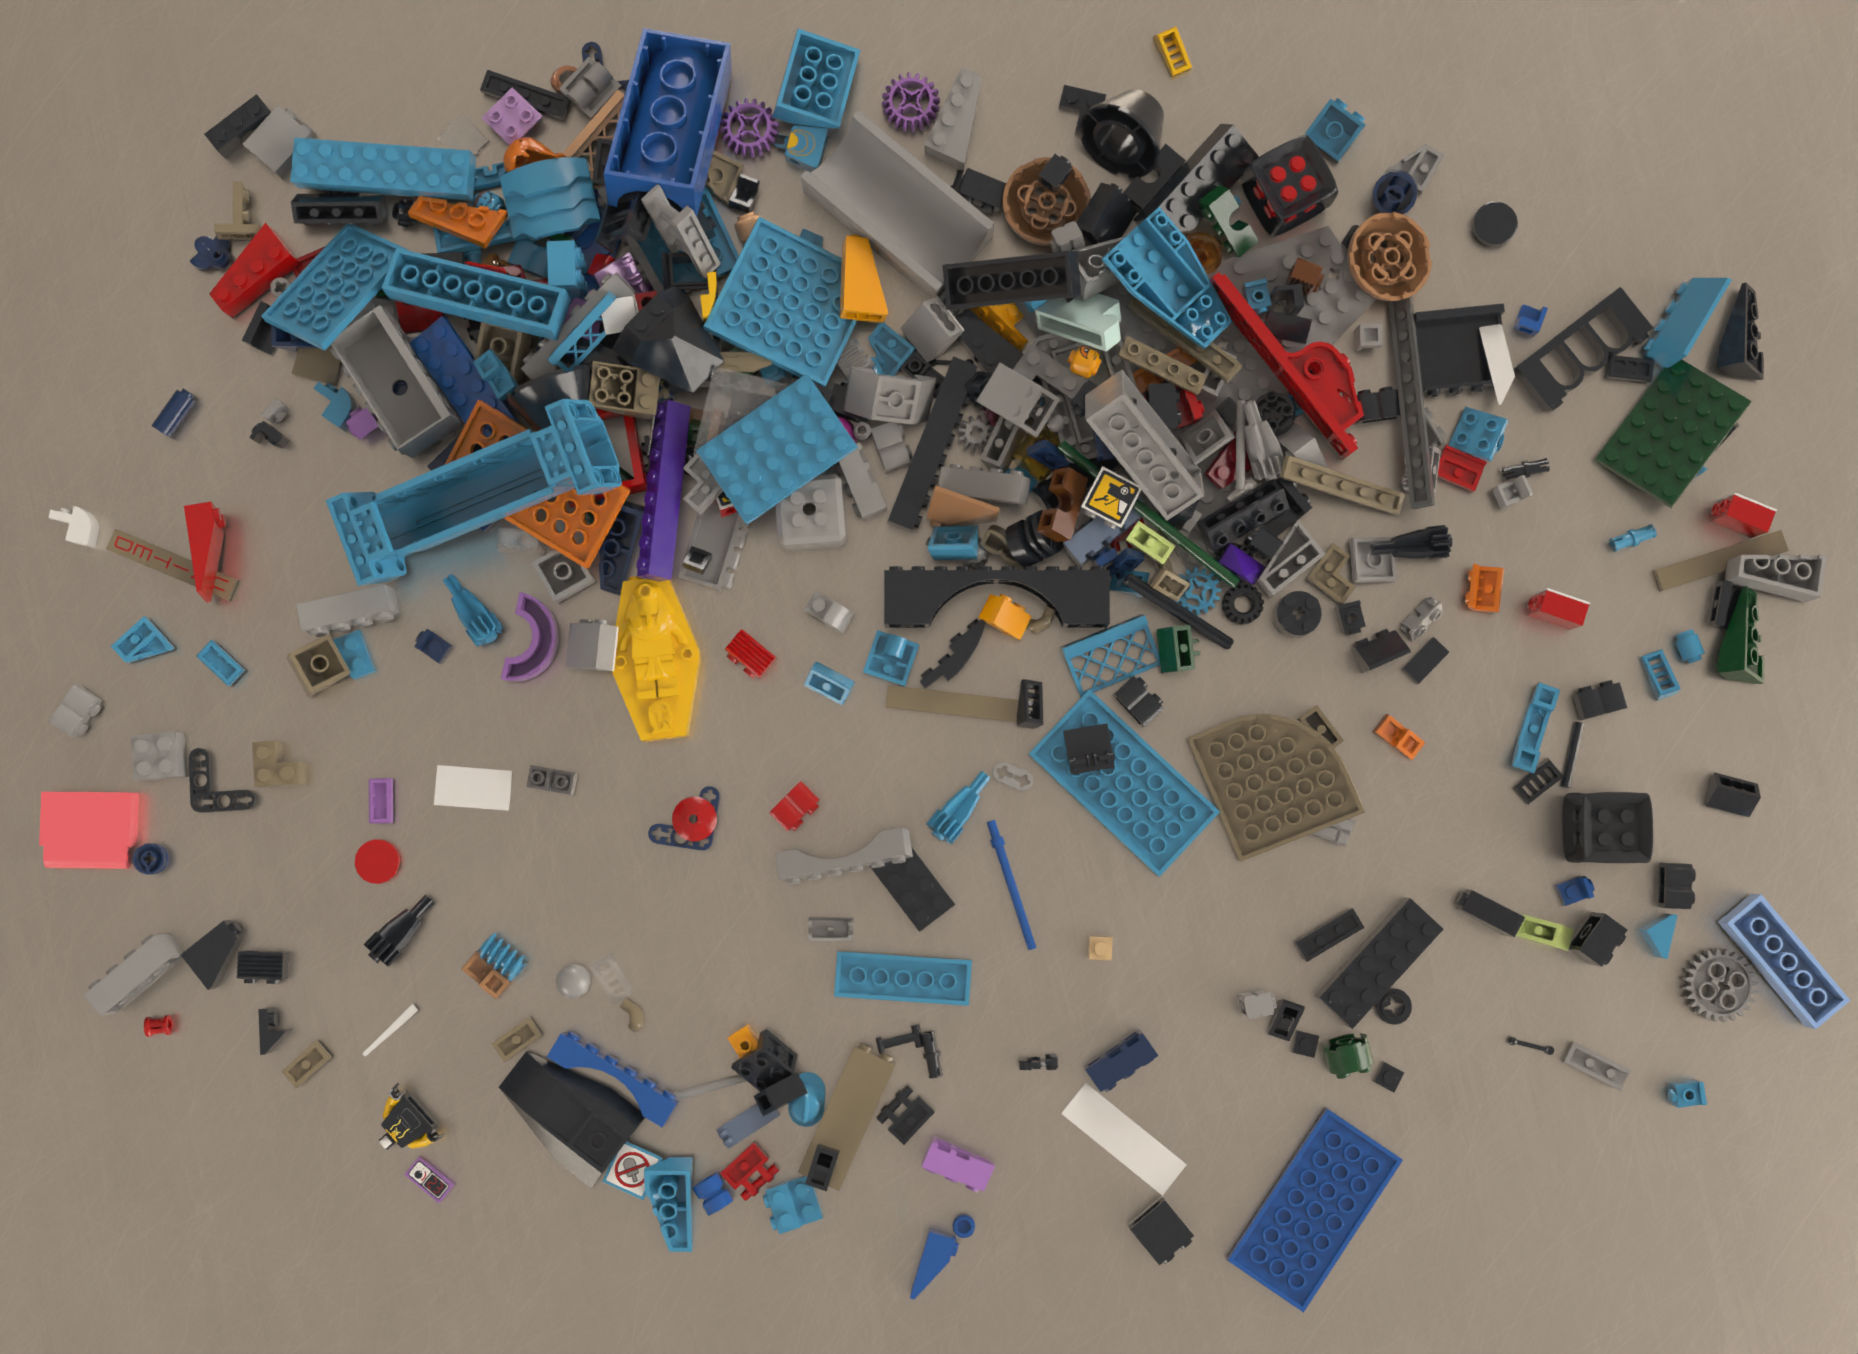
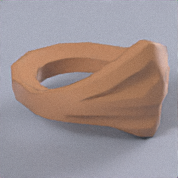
M568 65L558 68L550 79L552 88L558 93L563 94L559 89L562 86L559 76L566 71L575 72L577 68Z

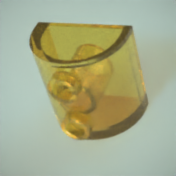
M1047 424L1044 425L1038 437H1033L1027 433V437L1015 449L1011 457L1017 465L1022 466L1040 482L1045 480L1052 470L1028 456L1027 447L1044 439L1057 447L1060 446L1057 434L1050 431Z

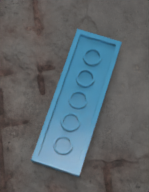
M837 951L834 997L969 1006L972 960Z

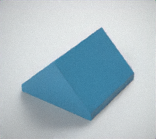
M978 525L934 526L928 544V551L933 560L978 559Z

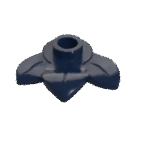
M201 236L195 240L194 245L198 253L190 260L193 266L199 269H207L212 266L223 269L230 264L229 240L218 239L217 236L214 239L208 236Z

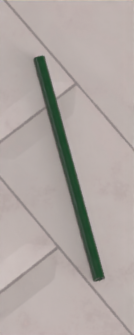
M1063 441L1057 449L1096 479L1101 469L1066 441ZM1138 498L1136 499L1132 507L1133 510L1229 586L1234 588L1240 581L1239 578Z

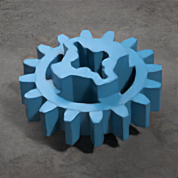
M1194 567L1193 573L1186 569V576L1179 574L1190 583L1186 592L1178 600L1181 606L1191 612L1192 610L1195 611L1197 616L1200 614V610L1205 614L1208 613V606L1212 609L1215 608L1213 601L1220 600L1216 593L1221 592V589L1215 587L1219 580L1213 581L1211 579L1214 573L1206 575V568L1198 572V568ZM1196 577H1200L1204 579L1206 582H1200L1197 580ZM1194 586L1196 589H1201L1199 597L1197 594L1193 595L1191 592L1194 589ZM1211 589V596L1208 602H1206V592ZM1187 600L1196 602L1198 606L1189 604Z

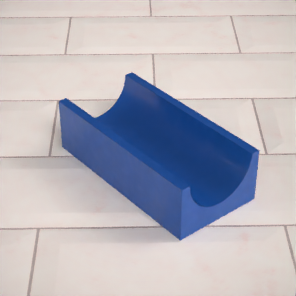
M643 28L604 171L608 205L617 207L619 198L622 195L634 191L649 192L658 184L667 198L676 202L682 209L686 206L690 207L697 217L732 79L731 43Z

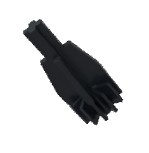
M1436 525L1391 538V541L1372 543L1370 548L1372 555L1392 553L1393 557L1413 559L1429 557L1431 560L1449 557L1453 541L1451 534H1448V527L1446 525Z
M424 895L410 911L406 908L387 922L363 944L371 951L368 956L377 964L382 961L389 967L401 955L400 952L409 943L422 923L419 919L429 910L434 902L427 895Z

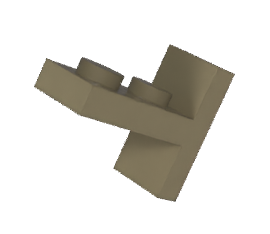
M233 181V224H214V232L218 239L252 240L261 229L260 224H249V211L246 210V203H249V190L245 189L243 182Z

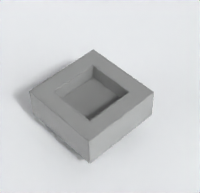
M276 399L261 414L266 420L274 424L286 416L289 408L282 401Z

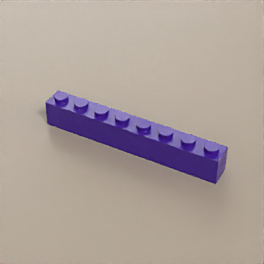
M671 400L657 403L656 415L654 416L652 448L649 453L650 465L646 477L648 483L644 496L645 509L641 520L640 552L636 564L638 569L637 577L658 582L672 579L691 406Z

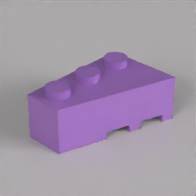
M932 1135L922 1158L921 1167L931 1173L943 1175L947 1180L954 1183L961 1182L966 1184V1188L978 1192L979 1190L985 1191L995 1164Z

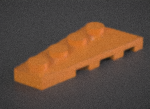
M419 196L408 211L410 218L483 248H487L508 217L507 210L499 209V211H493L485 206L475 208L468 206L467 203L458 202V204L447 203V200Z

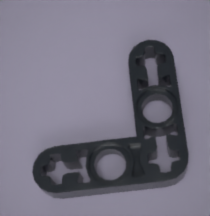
M196 748L189 754L190 804L194 811L200 813L251 810L256 807L258 795L252 790L214 792L212 754L209 750L203 748ZM200 752L201 755L205 756V760L201 761V767L206 768V771H196V768H200V761H196V756H200ZM200 774H204L207 778L206 784L202 787L196 784V778ZM246 794L252 798V801L248 802L247 806L244 802L236 803V798H245ZM222 795H227L230 798V804L225 808L219 804V799ZM202 798L203 800H213V804H205L203 809L197 802Z

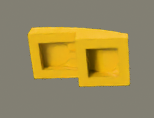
M716 272L707 273L709 294L700 295L704 323L716 302Z

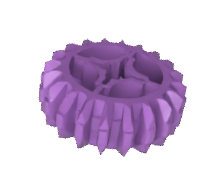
M908 72L907 78L904 79L900 74L898 76L899 81L892 78V86L886 85L885 90L887 93L882 94V99L885 100L882 102V108H885L883 114L884 116H889V123L895 122L894 127L896 129L902 125L903 132L907 131V127H911V132L914 133L915 127L918 126L919 130L922 131L924 130L923 124L930 126V119L936 120L937 115L935 113L940 111L938 106L940 98L936 97L939 91L938 89H933V82L927 84L928 78L926 76L920 80V74L916 73L915 78H911V73ZM908 88H914V89H917V90H916V91H909V90H907V89H908ZM899 93L902 102L899 104V108L895 109L893 101ZM927 96L929 105L923 112L920 103L923 101V97ZM907 100H909L910 102L915 101V105H913L912 103L907 104ZM913 114L916 117H906L905 115Z
M745 98V104L741 105L740 101L737 100L736 108L731 105L728 107L731 113H723L725 119L721 120V126L723 127L720 129V133L724 135L722 141L727 143L729 150L734 148L733 152L735 155L742 151L743 158L747 156V153H750L751 158H754L755 152L762 156V149L770 151L769 144L775 145L773 137H777V134H779L775 130L779 128V123L775 121L776 118L772 117V108H765V102L762 101L757 105V99L754 98L752 103H749L748 99ZM745 114H755L752 117L745 116ZM737 120L740 128L737 130V134L733 136L732 127ZM766 121L767 130L762 137L758 130L762 126L761 123ZM745 125L750 126V128L753 126L754 132L752 130L749 131V129L746 131ZM748 139L755 141L753 143H744Z

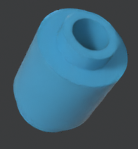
M1693 629L1675 635L1677 639L1675 642L1683 661L1688 660L1690 664L1702 660L1701 655L1705 654L1698 635L1694 633Z

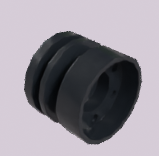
M1039 510L1027 516L1025 520L1022 519L1008 526L1005 531L1008 548L1015 560L1023 567L1033 566L1043 561V558L1047 559L1063 549V541L1055 542L1037 532L1043 510Z

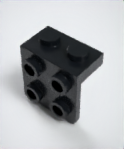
M1280 477L1276 482L1284 488L1290 509L1262 524L1266 530L1276 537L1313 508L1310 505L1311 500L1305 493L1301 494L1298 491L1295 482Z

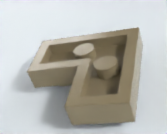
M1332 543L1325 552L1326 555L1319 560L1306 580L1341 605L1344 604L1356 586L1338 574L1351 555Z

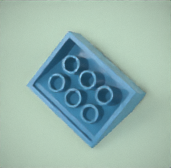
M798 29L792 44L772 117L791 124L839 129L861 50Z
M1692 278L1686 283L1682 282L1676 291V294H1678L1675 301L1672 300L1665 309L1667 315L1664 320L1660 319L1656 324L1654 337H1650L1643 346L1645 352L1642 357L1644 359H1653L1654 365L1661 369L1669 368L1685 358L1732 280L1730 278Z

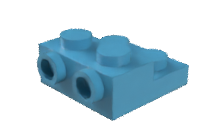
M1330 98L1304 135H1308L1318 147L1337 161H1340L1366 124L1363 123L1365 118L1356 111L1353 114L1346 110L1348 105L1339 98L1335 101Z
M805 1175L767 1187L765 1190L766 1194L763 1195V1200L766 1208L771 1207L773 1216L770 1217V1222L773 1230L778 1229L779 1234L823 1219L815 1189L805 1185L807 1179Z

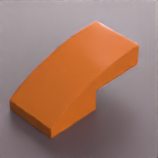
M1386 714L1373 730L1376 735L1410 760H1413L1425 744L1421 738L1410 729L1402 726L1389 714Z

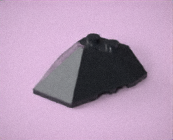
M676 285L656 294L625 325L613 346V350L629 365L645 370L653 376L656 375L690 393H694L724 363L711 335L703 329L704 322L692 300Z

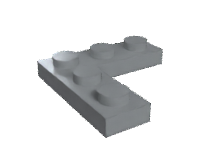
M1032 344L1013 369L1031 381H1034L1036 377L1040 378L1070 400L1074 398L1086 383L1085 380L1072 373Z

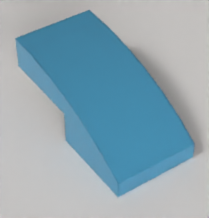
M487 350L473 362L482 379L489 383L499 400L504 401L508 393L512 394L515 392L514 389L518 387L516 381L493 350Z

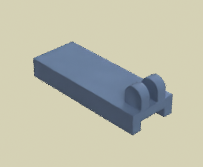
M756 1103L717 1128L716 1131L723 1140L724 1145L729 1149L780 1116V1114L776 1110L763 1116Z

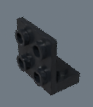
M765 1029L760 1032L757 1048L732 1063L731 1068L761 1092L793 1075L798 1055L769 1030Z

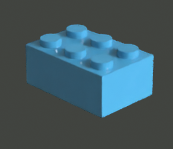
M574 240L547 241L548 285L565 289L571 302L575 297L585 300V295L589 292L588 281H585L584 273L588 271L587 260L584 259V254H581V248L577 247Z

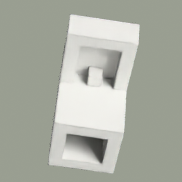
M74 506L73 511L65 508H59V511L50 509L49 519L69 524L66 541L92 548L96 547L99 524L92 513Z

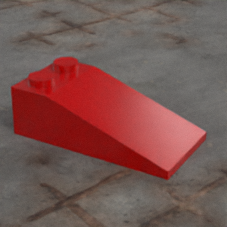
M211 501L184 506L196 592L206 603L212 601L224 539L223 528L226 527L224 514H221L220 509L216 508Z

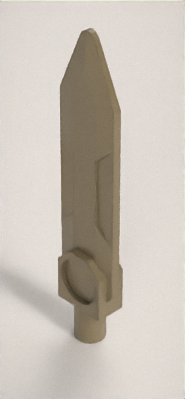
M720 352L724 363L715 372H755L772 365V361L751 352Z

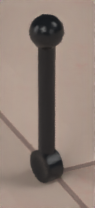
M933 359L928 363L931 364V367H934L936 364L950 365L952 360ZM972 359L966 360L967 362L974 364Z
M1515 1037L1508 1039L1510 1045L1517 1044L1541 1050L1548 1055L1554 1053L1552 1046L1543 1047L1517 1040Z

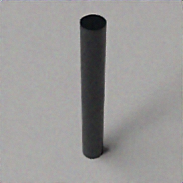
M1575 721L1561 787H1571L1584 727L1582 722Z

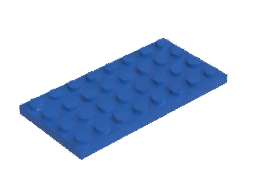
M1325 1108L1231 1251L1227 1261L1304 1313L1403 1160Z

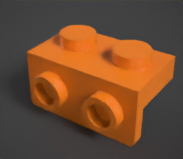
M1473 564V569H1470L1468 574V582L1471 583L1470 591H1467L1465 598L1469 609L1472 611L1499 613L1504 568Z

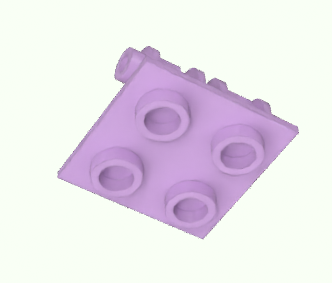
M511 88L481 119L509 146L516 139L522 138L543 116L516 90Z
M630 252L594 274L600 288L603 286L600 281L608 273L613 275L618 272L636 290L634 294L648 292Z

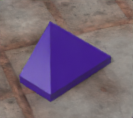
M1231 543L1218 561L1221 565L1253 586L1265 569L1264 565Z

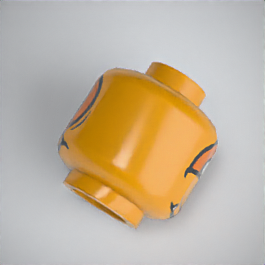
M1080 346L1077 351L1072 349L1067 362L1071 363L1070 371L1088 379L1092 375H1096L1102 359H1099L1100 356L1097 351Z

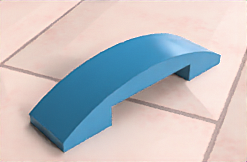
M1540 682L1537 684L1518 734L1512 761L1513 767L1532 774L1535 773L1541 754L1539 749L1550 714L1555 709L1560 689Z

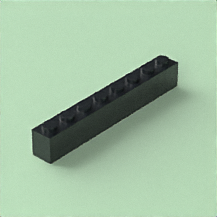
M953 356L887 523L912 532L913 528H919L922 516L919 513L922 507H927L931 497L927 493L930 487H935L939 477L935 473L938 466L943 467L947 455L943 454L946 446L951 447L955 434H952L954 425L959 427L964 415L960 413L962 405L967 406L970 400V395L964 384L977 373V365Z

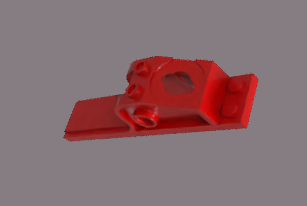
M1220 272L1214 275L1210 281L1232 322L1343 461L1358 449L1354 436L1350 433L1347 434L1345 430L1364 416L1361 402H1358L1353 383L1355 378L1352 367L1349 365L1350 360L1344 353L1341 354L1333 345L1321 341L1313 342L1298 352H1286L1225 274L1221 275Z

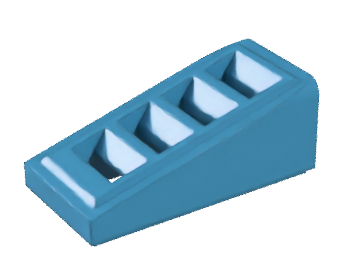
M1662 649L1641 656L1642 664L1657 701L1675 695L1680 691L1681 688ZM1660 659V663L1654 665H1650L1649 663L1651 661ZM1663 667L1664 671L1654 674L1653 670ZM1666 676V680L1658 682V678ZM1666 685H1669V686H1670V688H1668V689H1665V690H1662V689H1661V687H1663V686H1666Z

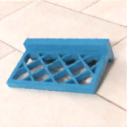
M1143 614L1060 647L1080 697L1089 689L1092 692H1096L1160 665L1159 652L1148 627L1146 616ZM1144 629L1147 636L1144 645L1132 641L1135 633ZM1131 634V636H1130L1129 639L1124 638L1125 636H1128V635ZM1118 639L1128 642L1123 654L1112 650L1114 642ZM1110 643L1109 648L1103 646V645H1106V644ZM1131 643L1142 648L1137 660L1126 656ZM1101 647L1107 650L1103 662L1091 658L1094 649ZM1145 649L1153 652L1156 659L1155 662L1148 665L1140 662ZM1090 651L1088 656L1084 655V653ZM1110 652L1122 656L1117 668L1105 664ZM1079 655L1087 658L1082 671L1074 668L1071 658ZM1124 658L1136 662L1131 672L1126 673L1120 670ZM1090 660L1101 664L1096 676L1085 672ZM1104 666L1115 670L1111 680L1105 681L1099 678ZM1076 671H1077V672H1080L1079 678H1078V676H1077V674H1076ZM1083 675L1094 678L1092 687L1083 691L1080 684Z

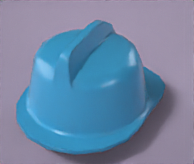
M805 1072L799 1074L808 1093L789 1103L788 1111L793 1122L799 1126L809 1127L818 1123L823 1116L825 1084L815 1073Z

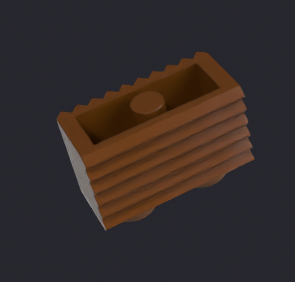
M1298 257L1289 272L1285 285L1302 284L1303 295L1305 294L1306 297L1311 292L1316 293L1324 278V274H1321L1323 267Z

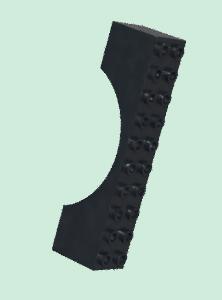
M890 566L889 570H884L885 628H930L937 613L952 598L968 589L990 584L1014 586L1035 595L1047 606L1056 609L1055 616L1062 628H1107L1110 624V570H1104V566H1092L1089 570H1082L1081 566H1069L1067 570H1059V566H1047L1045 570H1037L1036 566H1025L1023 570H1015L1014 566H1002L1000 570H992L991 566H980L978 570H970L969 566H957L956 570H947L946 566H935L934 570H925L924 566H913L911 570H903L901 566Z

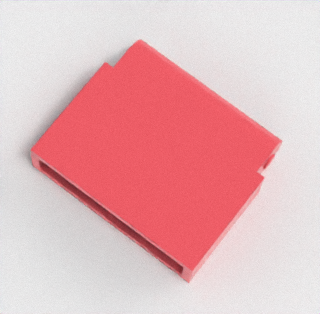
M41 792L39 846H44V866L46 868L129 869L132 863L133 847L137 846L139 793Z

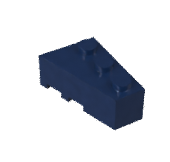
M1138 1029L1083 1068L1100 1092L1104 1090L1108 1092L1117 1086L1116 1082L1123 1078H1129L1135 1073V1070L1146 1066L1159 1055L1145 1035Z

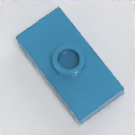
M210 640L196 655L227 686H231L245 671L214 640Z

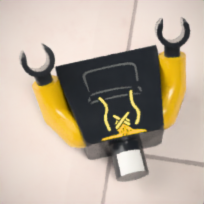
M399 1083L393 1086L389 1091L390 1096L386 1101L382 1115L384 1121L381 1126L387 1133L379 1139L380 1144L387 1150L395 1143L401 1148L408 1146L413 1149L428 1146L442 1138L444 1133L439 1135L436 1132V1128L439 1125L434 1122L410 1094L405 1095L407 1089L401 1092L398 1089Z

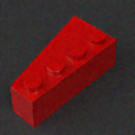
M265 222L209 295L218 307L233 319L269 290L274 279L285 277L295 266L297 267L301 263L277 232Z

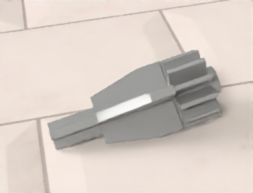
M1251 400L1242 404L1249 424L1245 426L1247 454L1255 479L1261 480L1266 478V480H1272L1279 477L1278 473H1281L1284 456L1279 441L1267 420H1261L1256 401Z

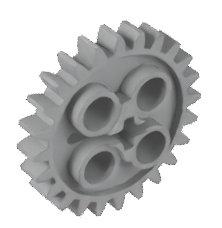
M1714 948L1713 954L1711 951L1705 950V957L1697 954L1698 962L1690 960L1693 968H1685V971L1689 973V977H1682L1683 980L1688 982V985L1682 986V989L1689 991V993L1684 995V998L1692 999L1688 1005L1690 1007L1697 1006L1694 1011L1695 1013L1701 1014L1703 1012L1702 1018L1708 1019L1711 1016V1021L1715 1022L1718 1019L1721 1022H1727V1016L1730 1020L1735 1021V1013L1743 1017L1742 1009L1750 1010L1747 1003L1755 1002L1751 994L1758 993V991L1752 989V986L1758 984V982L1751 979L1756 973L1748 971L1752 965H1743L1746 958H1737L1738 953L1731 952L1729 954L1728 949H1723L1720 952L1719 949ZM1713 965H1716L1718 967V972L1716 975L1713 976L1711 973V967ZM1736 974L1738 983L1734 986L1731 979ZM1718 982H1720V984L1723 985L1721 989L1717 985ZM1704 985H1707L1709 989L1706 996H1703L1701 991ZM1725 995L1729 997V1003L1726 1006L1722 1003Z

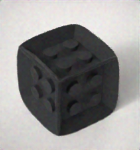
M1576 792L1565 795L1562 815L1563 848L1568 862L1649 863L1653 854V809L1648 793Z

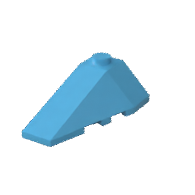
M669 1157L644 1169L645 1193L647 1198L649 1197L654 1215L657 1216L661 1226L660 1230L669 1252H692L693 1157Z

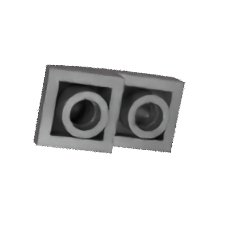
M530 765L526 787L574 795L578 773Z

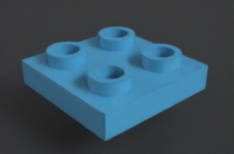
M1465 407L1449 446L1491 462L1495 452H1498L1503 445L1504 431L1508 420Z
M877 630L863 673L905 687L919 644L908 641L900 636Z

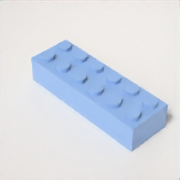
M1750 894L1718 921L1720 926L1805 1027L1817 1029L1850 1001L1762 894Z

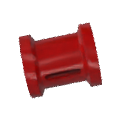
M165 1015L164 1018L152 1019V1017H146L144 1019V1033L146 1037L162 1033L171 1035L173 1032V1020L170 1015Z

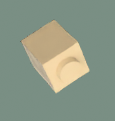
M1088 935L1087 958L1112 960L1113 937Z

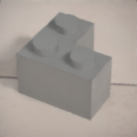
M1294 422L1292 427L1284 434L1276 436L1284 458L1285 456H1292L1328 468L1315 437Z

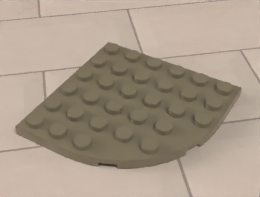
M1251 714L1229 720L1187 738L1216 807L1220 811L1219 814L1240 862L1366 812L1351 775L1337 750L1319 732L1298 720L1276 714Z

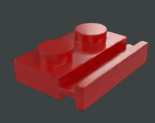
M1445 445L1440 455L1437 478L1474 492L1487 462Z

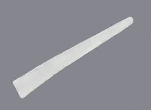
M412 1004L363 1052V1056H367L412 1017L418 1009Z

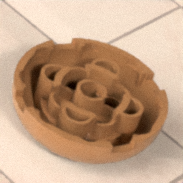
M1051 157L1037 158L1018 167L1008 179L1003 193V210L1012 230L1027 242L1041 246H1050V241L1053 240L1052 230L1064 227L1065 224L1072 221L1077 223L1091 200L1087 183L1083 175L1074 166L1070 176L1056 194L1038 181L1039 173ZM1043 188L1044 193L1041 195L1035 193V189ZM1059 194H1062L1065 198L1061 203L1057 202L1055 198ZM1043 203H1048V207H1044ZM1033 207L1037 210V213L1030 215L1027 210ZM1053 214L1057 216L1058 220L1051 222L1048 217Z
M1396 212L1379 213L1365 220L1355 230L1348 247L1349 270L1356 284L1371 297L1383 301L1406 299L1417 293L1424 286L1430 275L1432 260H1430L1429 248L1431 246L1425 232L1411 218ZM1382 241H1386V248L1380 246ZM1370 256L1374 258V263L1371 262Z

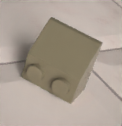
M330 634L289 653L287 656L290 666L308 697L330 687L351 674Z

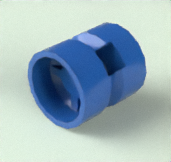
M718 1172L708 1176L692 1187L697 1198L704 1199L703 1208L708 1216L716 1213L733 1201L729 1191L722 1189L724 1183Z

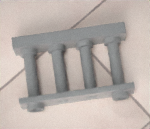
M657 184L641 199L670 253H676L680 249L690 256L699 275L706 279L707 273L713 272L720 265V262L694 211L688 206L681 212L671 207L662 188Z

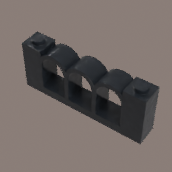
M1619 287L1513 369L1514 374L1543 412L1549 408L1554 411L1564 403L1561 399L1580 385L1584 376H1589L1600 370L1607 363L1608 356L1622 353L1635 342L1641 344L1650 337L1648 332L1653 329V326L1625 291ZM1603 312L1621 336L1620 347L1611 348L1607 346L1588 322ZM1579 331L1597 354L1596 366L1588 367L1582 364L1564 341ZM1555 349L1573 373L1572 384L1565 386L1556 381L1540 359Z

